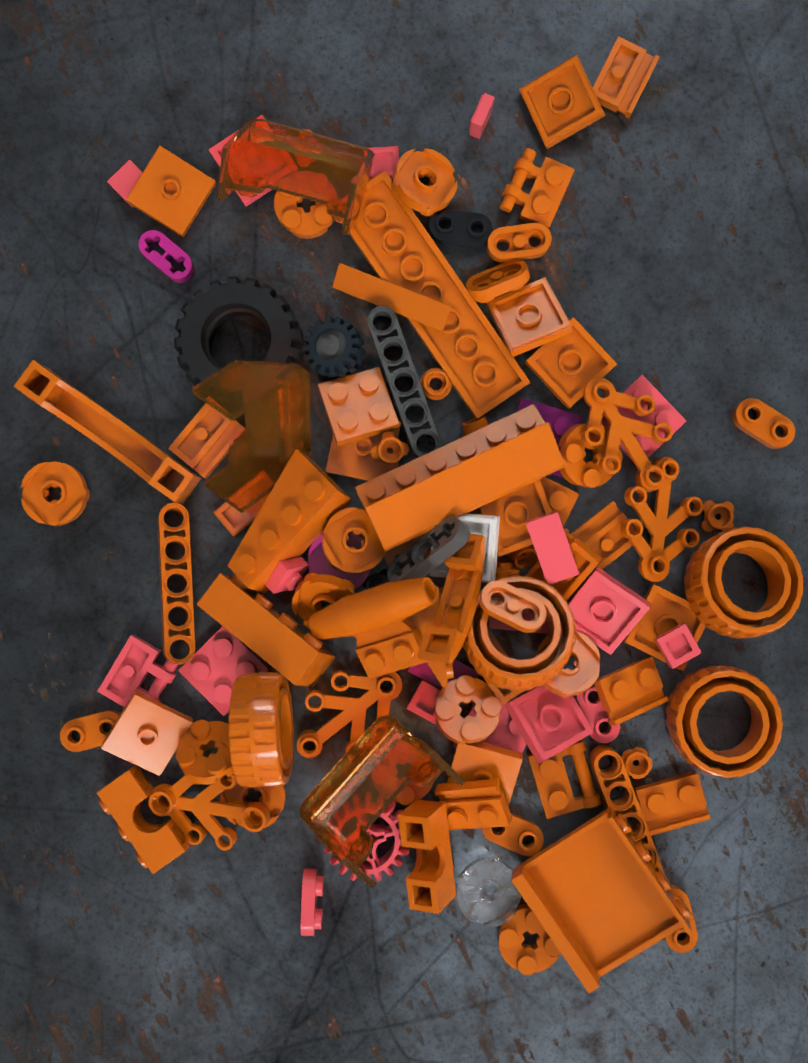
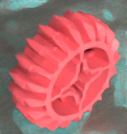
M366 792L365 801H361L358 793H355L352 797L353 805L346 799L341 800L343 811L334 807L331 814L335 819L326 820L325 826L330 831L324 832L323 840L330 843L325 846L324 850L325 853H335L330 858L331 865L342 863L339 868L340 875H343L349 869L351 870L350 879L352 881L356 880L357 874H363V882L366 884L369 882L370 874H374L376 881L379 882L382 880L381 871L384 870L389 876L393 875L394 869L392 864L401 867L403 860L399 855L406 856L409 854V848L402 847L398 814L403 810H397L393 813L396 802L392 800L386 806L383 805L384 795L379 794L377 802L371 801V792ZM366 813L380 816L389 825L371 822ZM356 816V831L349 833L348 837L341 839L342 827L349 819ZM363 825L365 832H370V835L374 834L371 848L369 842H365V838L361 840ZM394 835V842L389 851L378 858L377 846L387 841V837ZM346 849L350 852L361 851L367 860L354 857Z

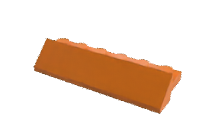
M532 404L356 486L355 489L386 552L430 531L447 517L454 516L458 518L564 468L565 463L549 422H544L538 410Z

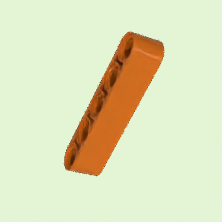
M173 502L166 504L161 509L157 519L162 642L164 657L169 662L185 664L195 654L189 514L186 508L179 503ZM173 511L178 513L182 519L181 525L178 527L168 526L164 521V515L167 512ZM172 543L180 545L183 549L182 558L178 560L168 558L165 552L166 546ZM177 575L184 580L185 587L182 592L174 593L169 590L167 579L170 576ZM172 608H181L186 613V621L183 625L175 626L169 621L168 615ZM176 640H182L188 647V652L182 659H176L170 653V646Z
M597 745L590 751L588 760L605 808L612 807L616 815L622 813L625 818H635V824L632 827L633 831L630 832V835L636 843L642 841L652 856V860L649 862L656 872L660 869L664 872L622 758L610 746ZM612 755L613 761L611 766L607 769H600L598 763L601 757ZM614 787H624V793L620 798L610 799V792Z

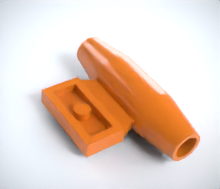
M429 577L387 582L343 597L312 614L309 618V628L312 635L318 640L356 636L355 651L368 678L372 679L427 662L418 658L422 637L417 627L412 626L406 618L436 603L437 591Z

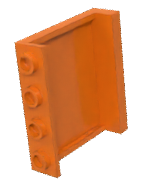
M612 807L604 810L513 868L511 877L512 883L588 993L600 987L601 976L683 927L687 934L692 932L689 922L692 914L682 898L677 900L669 891L672 885L661 869L656 872L649 862L652 860V856L642 841L635 842L630 835V832L633 830L622 813L616 815Z

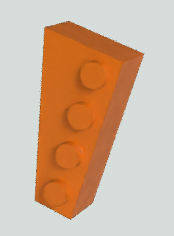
M296 448L227 566L247 588L266 594L269 590L266 583L279 561L300 557L321 535L329 519L337 512L345 509L352 499L313 459Z
M220 573L196 604L296 686L314 687L337 657L322 646L323 643L309 632L305 633L298 628V623L293 618L283 612L280 614L273 609L272 606L274 604L260 593L255 595L248 590L235 574L230 577Z

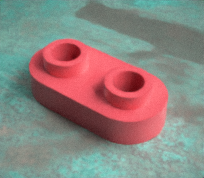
M593 684L586 692L575 695V699L594 731L590 736L599 743H609L618 736L620 724L616 726L609 725V729L606 732L599 731V725L602 722H608L610 719L607 711L603 709L599 696L594 702L588 700V694L591 691H597Z
M304 868L301 936H315V929L322 928L323 909L317 908V896H323L324 876H318V869Z

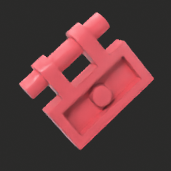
M134 634L130 635L97 692L122 707L126 706L135 690L161 702L160 695L168 683L171 684L176 676L175 670L179 664H173L166 660L163 666L156 663L155 661L161 650ZM150 673L156 679L147 691L140 686L147 674Z

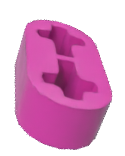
M157 230L146 231L141 235L138 245L140 252L166 276L176 283L188 282L195 273L194 262L187 253ZM151 241L154 243L159 242L160 247L165 251L162 256L155 250L151 251L148 246ZM173 258L178 263L184 261L183 265L186 270L183 273L181 271L175 272V268L169 262L170 259Z

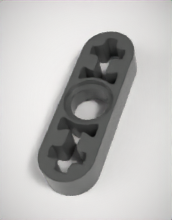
M454 516L445 518L391 562L387 571L389 581L425 577L466 544L470 535L469 527ZM430 547H432L431 553L426 559H424L425 553Z

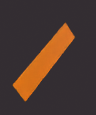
M339 263L332 288L377 306H387L397 314L443 331L451 306L342 263Z

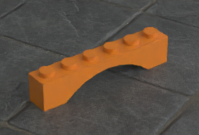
M32 360L14 385L16 389L104 448L173 502L184 504L202 479L39 362Z

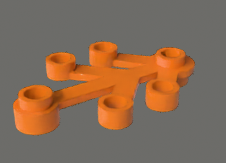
M605 378L592 379L586 384L583 392L585 403L590 407L586 430L581 434V441L588 448H594L603 442L604 434L600 429V424L604 414L610 424L604 455L598 464L599 471L605 476H611L620 471L621 461L618 458L621 441L638 469L635 476L636 485L643 487L646 492H652L661 488L665 481L663 470L659 466L651 464L633 434L650 438L654 443L662 444L671 439L673 435L671 426L665 422L652 425L624 417L616 407L632 409L637 415L646 416L654 411L656 406L655 400L647 394L634 397L617 392L614 385ZM598 388L604 392L605 398L598 396ZM640 401L647 403V410L641 408ZM658 428L664 431V438L658 435ZM589 432L596 435V442L589 440ZM607 460H610L613 463V471L607 469ZM650 472L655 474L656 482L650 480Z
M671 457L656 458L651 462L652 465L659 466L665 475L663 486L656 491L654 514L646 503L647 492L643 487H630L624 493L625 502L633 507L641 521L638 519L624 520L621 523L620 532L623 537L629 539L640 556L638 560L639 573L651 582H659L665 579L670 570V561L685 548L696 547L700 540L699 533L695 529H681L677 534V539L664 548L665 537L689 516H697L703 511V502L700 498L686 497L681 501L680 506L668 516L671 483L679 474V465ZM666 465L668 466V469H669V473H668V474H667L666 471H665ZM650 472L651 478L656 482L655 474ZM634 491L638 493L637 502L633 499ZM691 501L694 504L693 511H691L689 507ZM631 523L634 525L633 534L629 532V526ZM643 524L651 534L650 546L642 536ZM687 533L690 535L689 543L686 542ZM655 561H657V570H656V571H655V569H654V562H655Z
M344 670L335 671L331 676L332 687L340 692L347 690L349 687L368 690L359 698L323 694L319 690L308 692L305 698V705L310 711L317 712L322 708L339 709L342 711L317 731L309 729L301 732L297 738L296 746L298 753L305 758L316 757L322 750V743L352 721L350 741L346 744L345 753L350 761H360L365 755V747L362 742L366 711L377 700L376 721L371 725V735L379 742L387 740L391 733L388 724L391 700L399 696L402 690V680L396 671L369 679L368 676L348 674ZM342 675L346 677V684L343 686L337 685L334 681L337 676ZM383 681H390L392 688L388 691L382 690L380 685ZM312 696H318L321 699V703L313 706L309 703V699ZM378 726H384L387 729L383 735H377L374 731ZM307 741H312L316 747L309 751L303 745ZM352 746H358L361 748V752L358 755H352L349 749Z
M234 774L231 775L232 782L227 781L225 776L217 778V783L210 784L195 797L182 795L193 784L197 785V783L187 779L186 776H183L174 785L165 783L157 785L149 795L148 803L151 811L157 816H170L184 833L186 841L191 845L200 844L207 836V831L215 839L216 846L223 851L230 850L236 843V832L229 827L223 828L213 815L239 819L244 828L250 832L261 831L270 820L269 808L262 802H252L248 806L213 801L225 789H232L238 783ZM183 810L193 812L201 823H192ZM254 811H257L262 816V818L257 817ZM192 830L198 832L199 837L194 836ZM222 835L227 836L230 843L224 841Z

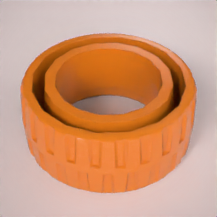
M742 526L712 536L698 546V549L693 552L686 566L684 576L685 594L691 610L708 629L722 636L739 639L759 637L783 627L787 621H790L801 603L803 575L795 554L782 539L761 528ZM732 553H741L753 558L760 565L766 576L768 584L767 598L763 607L755 613L744 611L734 605L724 591L721 581L722 568L728 556Z
M519 575L500 578L497 581L506 582L536 597L544 604L546 608L545 621L549 626L551 637L549 646L540 655L524 660L506 657L495 649L488 637L487 623L492 616L486 614L481 608L480 595L482 590H480L474 616L463 643L464 649L467 652L470 664L474 666V670L479 675H482L487 682L493 683L502 689H510L511 691L532 690L534 687H541L549 680L554 679L568 662L576 638V624L573 620V612L569 608L566 599L559 594L558 590L542 580ZM491 597V602L494 605L502 604V600L499 597Z
M709 665L708 667H700L694 672L685 675L675 685L672 693H670L669 701L665 708L667 734L676 751L695 768L715 777H742L764 766L777 750L782 737V711L776 696L771 692L768 685L760 681L755 675L736 667ZM735 691L744 697L750 707L751 726L745 739L732 749L723 751L708 749L698 735L697 719L699 710L706 700L715 694Z
M279 672L242 674L235 679L229 707V747L234 776L238 784L243 787L284 785L289 781L294 755L293 705L288 680Z

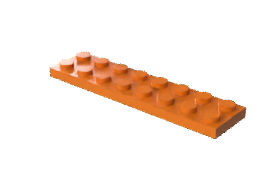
M383 171L334 204L332 209L380 279L451 306L443 331L407 318V320L439 367L446 373L452 386L477 421L524 389L531 382L514 357L511 356L499 335L413 210L393 193L391 189L393 181L387 172Z

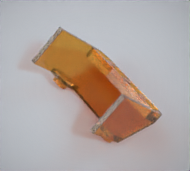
M250 119L222 148L217 200L225 201L233 190H237L240 195L245 197H255L266 188L327 204V213L332 216L334 221L343 223L341 234L348 236L359 216L375 154L372 150L356 144L265 119Z
M237 360L226 365L223 369L192 388V393L231 421L245 413L246 433L240 438H236L230 444L228 454L229 465L205 481V486L239 512L243 513L271 492L296 448L310 457L309 372L298 364Z
M385 715L378 718L305 798L300 807V816L338 861L373 889L377 883L361 866L370 856L374 846V840L367 832L368 828L411 780L418 786H427L444 772L460 787L465 781L432 748L394 717Z

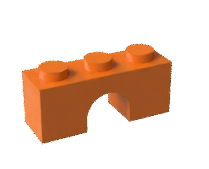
M134 765L99 790L97 795L99 796V804L103 811L108 815L111 814L117 822V829L121 837L127 842L130 841L137 851L136 857L139 863L144 868H149L151 873L154 874L183 854L191 844L186 841L184 833L172 818L159 825L151 824L143 818L141 803L152 793L154 787L141 768Z
M417 799L398 814L402 847L416 848L415 867L411 874L406 877L409 909L439 914L456 896L446 802Z

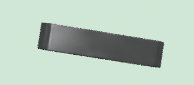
M377 306L368 315L369 332L411 451L416 458H419L427 453H422L418 450L416 446L417 441L422 437H429L433 440L435 444L434 450H436L441 445L440 437L396 314L387 306ZM380 317L388 318L391 321V326L387 330H378L374 327L376 319ZM390 347H396L401 350L402 356L397 361H389L384 356L385 351ZM401 377H407L413 382V387L407 392H402L395 387V382ZM411 407H418L423 411L424 418L416 423L410 422L405 415L407 410Z

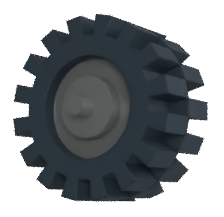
M331 316L325 317L326 322H323L321 319L315 321L318 327L314 329L310 326L307 329L311 333L310 337L304 335L303 341L307 344V346H302V352L307 355L304 357L306 362L325 378L328 376L332 380L337 379V376H347L346 372L348 371L354 374L357 371L354 366L356 364L361 366L363 362L360 355L365 356V349L362 347L365 343L360 336L361 334L349 321H344L342 317L336 316L334 320Z

